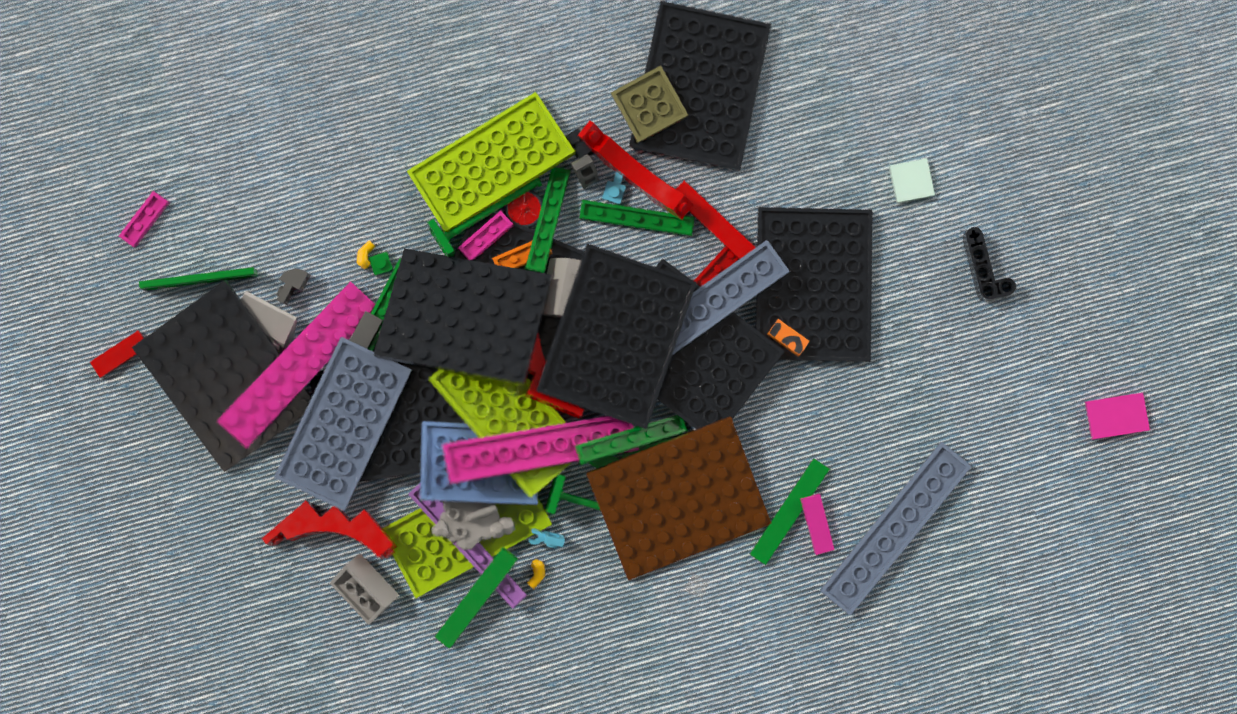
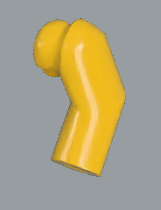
M370 240L357 252V264L362 269H367L370 266L368 254L375 248Z
M539 559L532 561L531 567L533 568L534 576L527 582L533 589L545 578V565Z

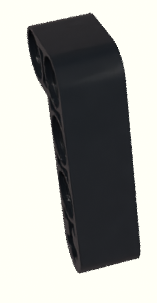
M977 227L969 228L963 234L962 239L978 298L981 301H991L1011 295L1016 290L1015 281L1011 278L995 280L983 232ZM969 235H976V239L969 238ZM974 251L981 253V260L974 257ZM979 269L985 270L986 278L979 276ZM1002 283L1009 285V292L1002 290ZM984 287L991 290L990 297L984 295Z

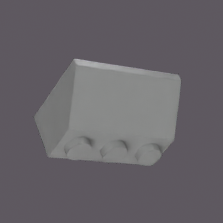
M550 258L547 274H551L553 278L543 313L544 316L561 319L581 260Z
M245 291L241 301L277 350L282 353L295 337L297 317Z
M360 553L348 562L330 582L333 588L368 625L399 597L395 589L386 582L381 574Z

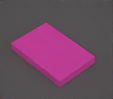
M1143 392L1085 402L1091 439L1150 430Z

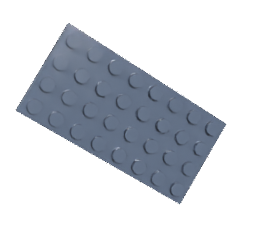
M341 337L274 478L345 511L412 370L392 360L377 358L374 356L373 351Z

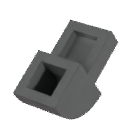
M588 154L570 163L583 189L600 181L596 167Z
M291 269L283 273L279 280L284 282L285 285L279 288L277 300L287 305L295 289L303 292L311 275L301 269Z

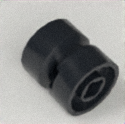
M585 126L575 129L566 136L570 145L574 148L577 159L586 154L589 156L594 154L578 136Z

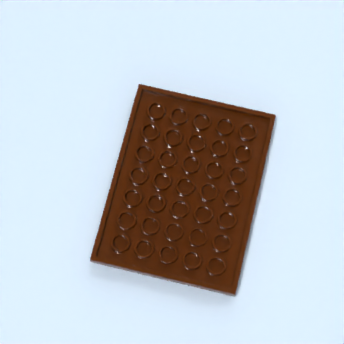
M731 417L719 420L586 473L628 581L771 524Z

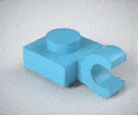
M616 172L614 181H607L602 197L603 200L621 204L626 186L621 185L623 176Z
M535 528L531 530L533 534L538 535L536 539L529 538V543L537 545L542 541L551 548L563 547L565 539L561 534L548 531L542 532Z

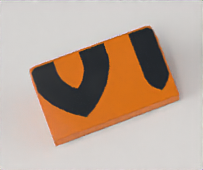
M779 319L767 334L798 357L809 343V340Z

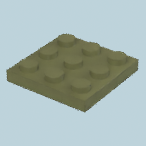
M661 66L611 92L613 100L637 143L688 117L684 106Z

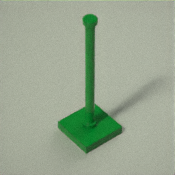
M536 178L448 232H442L434 218L427 222L428 229L444 255L454 257V249L449 243L451 238L533 188L542 186L539 178Z
M558 474L553 478L545 505L546 512L555 514L558 501L561 502V500L601 511L596 501L565 493L562 487L566 476Z

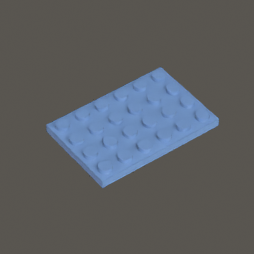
M422 422L420 501L538 504V492L529 498L510 474L450 484L442 445L476 439L478 437L467 424Z

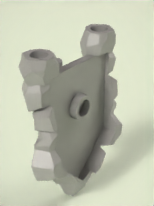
M444 502L443 510L446 512L441 514L440 521L432 529V534L446 537L450 541H457L456 544L460 548L469 550L482 539L486 540L491 538V536L493 538L502 537L503 534L512 533L515 527L510 517H499L494 503Z

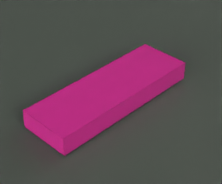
M153 191L120 233L119 237L136 248L170 203Z
M500 210L460 245L458 250L467 260L474 261L511 229L514 224Z
M818 493L801 498L815 555L835 550L821 495Z

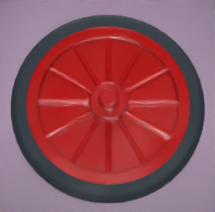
M530 190L504 206L505 216L509 220L532 228L537 225L543 200L536 192Z

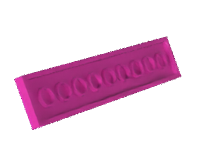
M350 281L217 422L247 448L331 359L340 338L343 337L349 340L352 337L365 311L371 314L375 304Z
M606 416L443 444L442 448L450 484L578 462L580 460L575 449L576 445L634 428L633 424ZM635 448V449H632V450H629V451H626V452H622V453H619V454L638 451L639 448Z

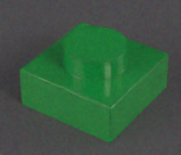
M387 251L369 257L375 276L394 270Z

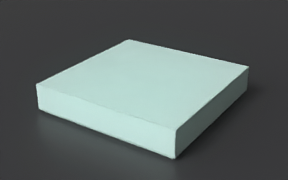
M927 158L889 166L897 203L935 196Z

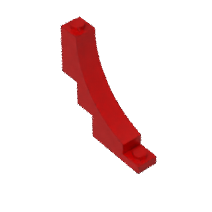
M589 121L578 134L583 142L607 167L623 176L630 185L642 191L654 204L681 220L692 208L693 204L684 194L650 172L621 148L611 137L604 134L594 122Z
M538 332L528 371L533 377L525 397L575 418H580L584 411L580 406L536 391L546 363L541 350Z
M307 500L261 538L266 545L276 546L283 541L284 536L290 541H295L315 534H340L363 543L380 559H388L395 553L394 549L397 548V545L368 511L363 510L353 520H350L342 509L333 506L322 516L314 505Z

